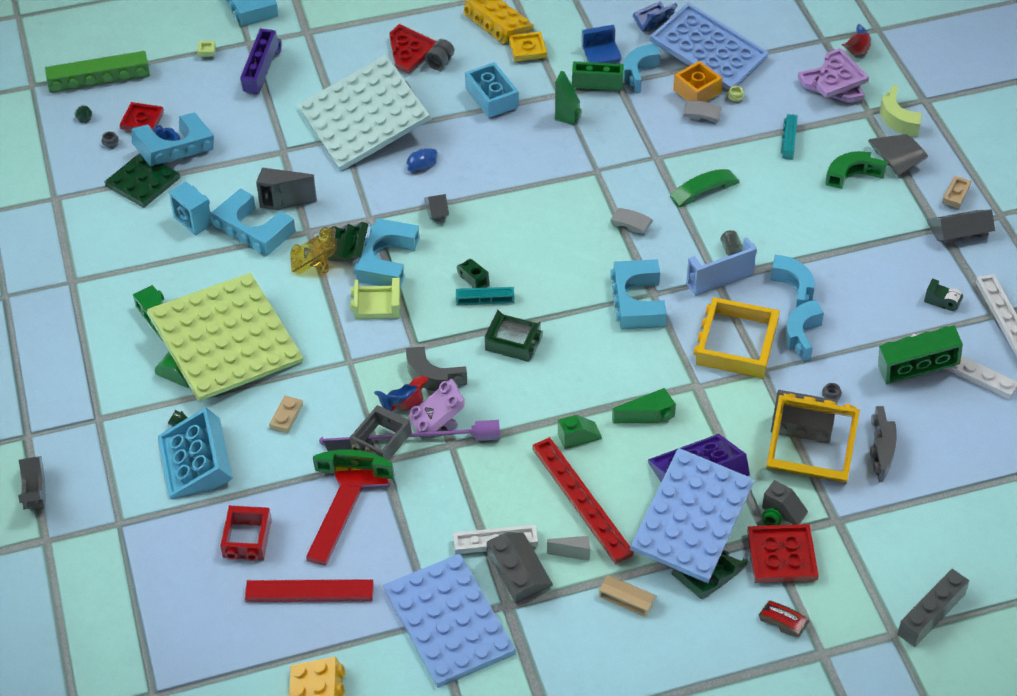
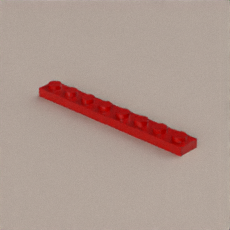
M549 437L533 444L532 450L615 565L633 557L634 551L630 550L627 541L552 439Z

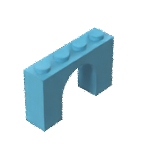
M225 0V2H228L230 11L234 12L235 20L239 21L242 27L279 16L275 0Z
M193 112L179 116V131L185 138L177 141L164 140L159 138L148 125L132 129V144L151 167L214 149V135L198 115Z
M240 188L211 212L212 223L215 228L226 232L230 237H234L244 245L253 248L256 252L268 256L296 232L294 218L280 211L263 225L247 226L242 224L241 221L256 208L254 196Z
M377 218L375 224L370 228L369 238L365 240V248L362 251L361 258H359V262L354 266V274H356V279L359 280V283L375 286H392V278H400L401 287L404 279V264L381 260L376 257V254L383 249L391 247L415 251L420 239L419 225Z
M658 259L614 262L613 269H610V279L614 280V283H612V293L616 294V297H614V307L618 308L616 311V322H620L621 329L666 327L667 312L665 300L638 301L627 294L629 290L635 287L659 285L660 268Z

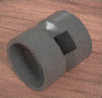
M437 40L425 56L426 63L432 69H443L455 53L454 46L448 40Z

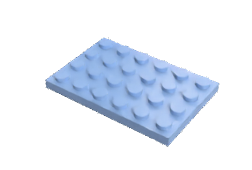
M690 3L684 5L657 29L649 39L650 42L688 66L701 61L722 77V87L728 91L731 87L737 86L767 58L769 53Z
M678 448L638 529L630 550L709 583L755 479Z
M460 553L383 585L387 597L437 688L516 654L515 647Z

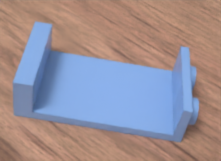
M746 237L744 238L743 250L741 252L705 265H701L695 256L688 258L687 286L696 296L753 275L757 253L755 244L751 243Z

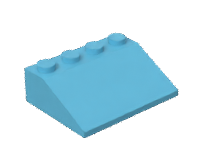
M205 407L158 435L168 493L171 499L216 489L233 479L220 418Z

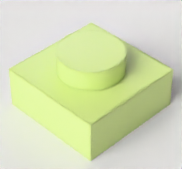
M198 41V57H215V41Z

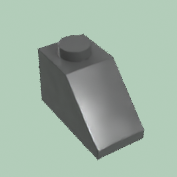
M446 194L424 198L429 218H434L435 221L445 220V216L449 215Z
M774 480L765 491L762 508L766 510L774 507L776 510H779L783 520L793 525L800 524L808 514V510L793 489Z

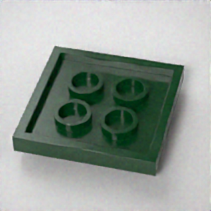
M139 153L104 182L105 186L145 208L178 181L180 173L164 164L150 167Z

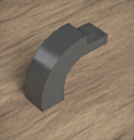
M425 346L406 348L407 368L411 378L415 379L418 376L429 378V381L423 388L435 392L439 389L442 382L453 379L457 386L467 385L466 366L439 368L427 360Z
M42 456L20 459L22 492L18 495L19 503L23 504V510L44 507L46 503V490Z

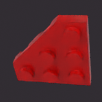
M398 24L389 32L395 68L408 74L425 60L426 54L436 43L435 40L401 24Z

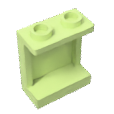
M392 278V286H359V280H355L354 286H351V298H354V300H350L351 312L354 311L355 319L400 318V278Z

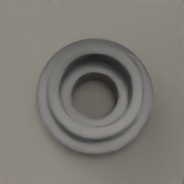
M108 131L102 135L101 142L105 147H113L118 144L119 138L114 132Z
M828 383L823 387L822 396L824 398L835 400L841 398L842 391L838 384Z

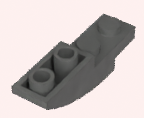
M876 406L874 414L871 415V424L875 426L876 430L874 432L873 446H870V457L874 458V474H877L879 482H883L888 475L893 461L897 430L895 421H887L884 406Z

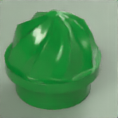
M774 507L766 509L762 514L764 526L780 525L782 522V515Z

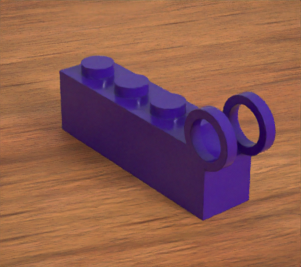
M259 29L240 77L243 92L260 93L274 55H279L282 49V40L277 38L276 30Z

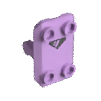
M450 379L442 382L439 389L420 405L412 407L408 416L417 433L436 432L442 426H445L448 431H452L458 426L456 420L452 419V417L464 408L465 399L455 381Z

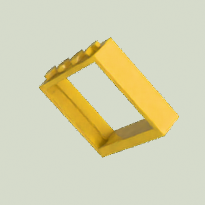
M713 297L711 304H707L705 315H707V318L704 317L701 328L703 332L699 331L697 340L699 345H695L693 355H697L696 365L764 379L778 326L780 310ZM715 313L768 324L759 360L705 349Z
M794 394L779 395L766 469L847 483L860 409H856V406L850 404L839 406L836 405V402L824 400V403L817 402L812 397L800 399L796 398ZM784 405L852 417L843 472L774 459Z

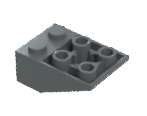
M262 167L256 181L260 208L280 210L317 202L314 174Z

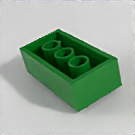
M955 325L943 326L931 332L925 331L913 337L907 336L901 340L886 342L879 346L878 367L885 384L959 365L961 362L963 343Z

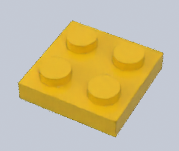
M541 31L509 35V44L514 62L547 58V50Z

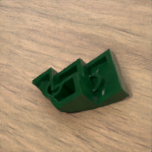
M362 221L355 226L347 224L342 228L333 226L328 229L327 235L330 238L326 243V259L350 261L361 258L369 224Z
M723 550L709 583L676 569H673L671 574L701 599L734 578L747 566L748 560L745 558L738 560L729 556L730 552Z

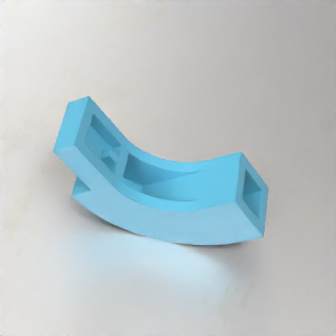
M648 44L632 50L625 58L623 81L624 83L629 82V86L633 87L634 93L641 92L642 79L639 72L647 68L659 67L660 53L657 45Z
M775 254L771 280L787 283L796 290L798 295L796 307L809 300L812 301L815 281L810 270L793 258Z
M816 300L805 302L796 307L789 315L785 333L786 346L788 350L795 349L796 354L800 355L803 362L811 360L813 349L804 332L821 326L823 322L824 312Z

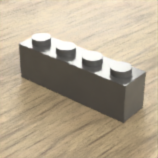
M952 568L901 620L897 635L913 647H916L965 596L970 580Z

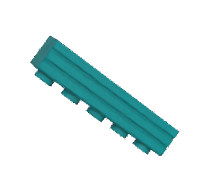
M787 114V117L784 118L783 132L785 133L782 134V139L784 140H782L781 146L783 147H781L780 152L784 159H793L798 115Z
M514 287L456 289V305L515 303Z

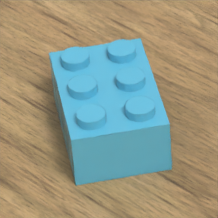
M495 62L465 72V88L488 118L519 107V91Z

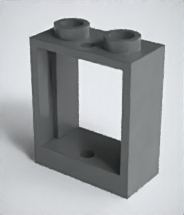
M377 405L350 436L352 450L379 455L389 461L412 434L410 420ZM378 425L396 433L382 450L364 442Z

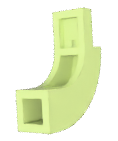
M891 85L890 92H886V96L882 95L880 106L882 120L888 127L898 133L918 137L922 113L908 111L900 107L896 101L898 86Z

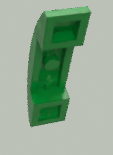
M728 169L709 171L688 180L674 190L670 197L680 208L695 202V196L719 186L726 189L738 184L739 179Z
M332 450L313 455L315 471L335 473L336 467L373 470L374 477L394 479L395 477L393 463L370 452Z

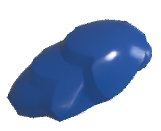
M157 125L153 129L155 134L161 139L168 141L180 140L179 134L172 128H163L161 125Z
M425 148L411 153L406 162L408 171L415 172L416 169H427L434 165L438 155L437 150Z

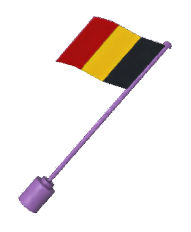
M499 420L475 421V425H471L469 430L412 433L409 437L472 433V437H476V441L500 440ZM395 434L369 436L364 442L375 446L372 442L373 439H389ZM321 437L319 439L320 444H324L327 451L352 450L350 437L326 439ZM336 467L334 473L338 484L342 487L390 486L387 478L374 477L373 470L352 468L345 477L348 468Z

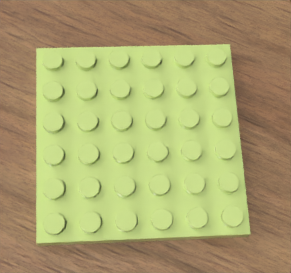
M251 273L147 309L149 318L198 402L303 362V356Z

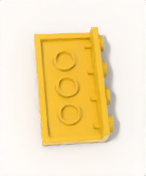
M465 0L464 15L502 44L507 43L509 35L533 30L534 24L502 0Z
M336 656L290 665L289 696H345L343 677H345L346 671L344 665L338 661Z

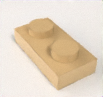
M954 176L943 197L942 203L959 209L972 181Z
M284 396L269 423L270 429L288 434L303 407V400Z

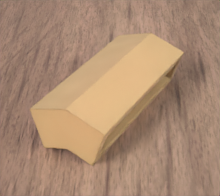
M606 575L599 589L600 598L646 618L657 598V595L611 575Z

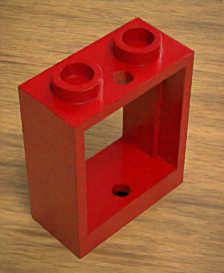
M229 505L220 545L223 558L231 560L248 559L251 561L264 560L272 521L270 508ZM233 524L261 526L258 543L230 542Z

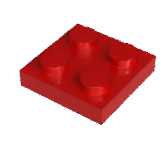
M131 102L119 124L120 130L132 131L133 128L148 125L154 132V127L158 125L164 113L163 106Z

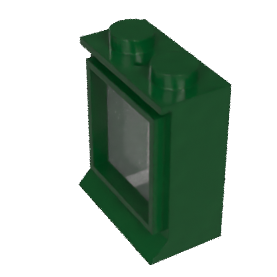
M497 310L485 334V351L528 362L531 355H534L536 352L537 342L541 341L543 336L541 322L535 323L504 315Z

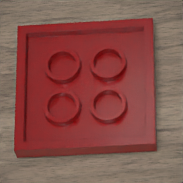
M810 524L747 527L755 583L818 581L819 574Z

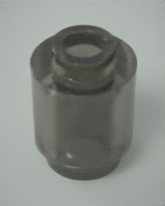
M728 230L721 235L720 241L727 255L730 256L742 251L743 245L736 231Z

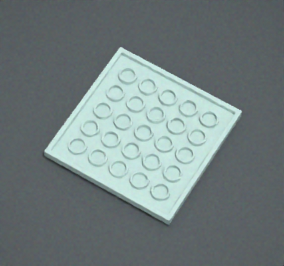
M386 54L298 104L303 115L340 171L431 120L429 113Z

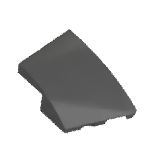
M908 134L868 140L875 152L879 153L884 161H888L887 165H890L898 177L928 158L927 153Z

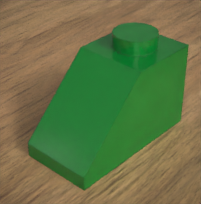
M579 415L558 419V436L564 449L602 439L594 421Z

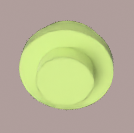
M739 86L731 87L727 94L728 98L734 102L743 100L745 95L743 89Z

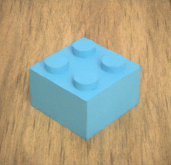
M185 181L169 191L173 217L195 236L213 225L209 207L210 201L206 195L198 192L195 186H191Z

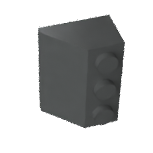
M992 209L974 210L927 219V223L936 240H944V243L955 242V238L960 237L961 240L972 239V235L978 234V237L989 236V232L995 231Z
M778 389L771 433L773 432L779 395L794 394L796 398L800 399L812 397L817 402L824 403V400L836 402V405L838 400ZM784 405L779 435L830 443L835 414Z
M503 533L487 541L486 552L515 604L553 586L524 533Z

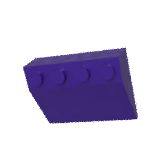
M720 434L680 447V449L735 472L750 476L747 454ZM677 449L648 459L649 465L660 482H662Z

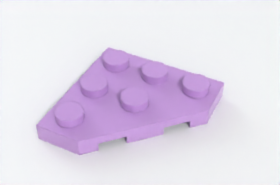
M839 48L826 53L816 89L825 98L868 83L869 76Z
M822 67L798 72V79L803 88L820 93L816 87ZM857 86L831 97L846 103L864 100L865 94L861 87Z

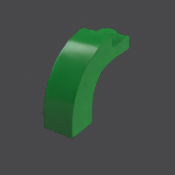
M855 151L845 153L834 159L830 164L825 185L842 189L846 179L855 174H866L884 179L888 161L871 158V152Z

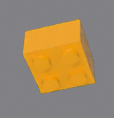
M701 61L674 75L673 91L686 101L707 102L721 94L722 77Z

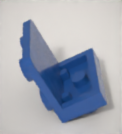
M661 1L634 12L632 16L642 32L647 29L650 31L661 23L663 25L675 13L678 5L674 3L664 7Z
M614 24L582 30L581 46L588 62L614 63L622 60L620 51L615 43Z

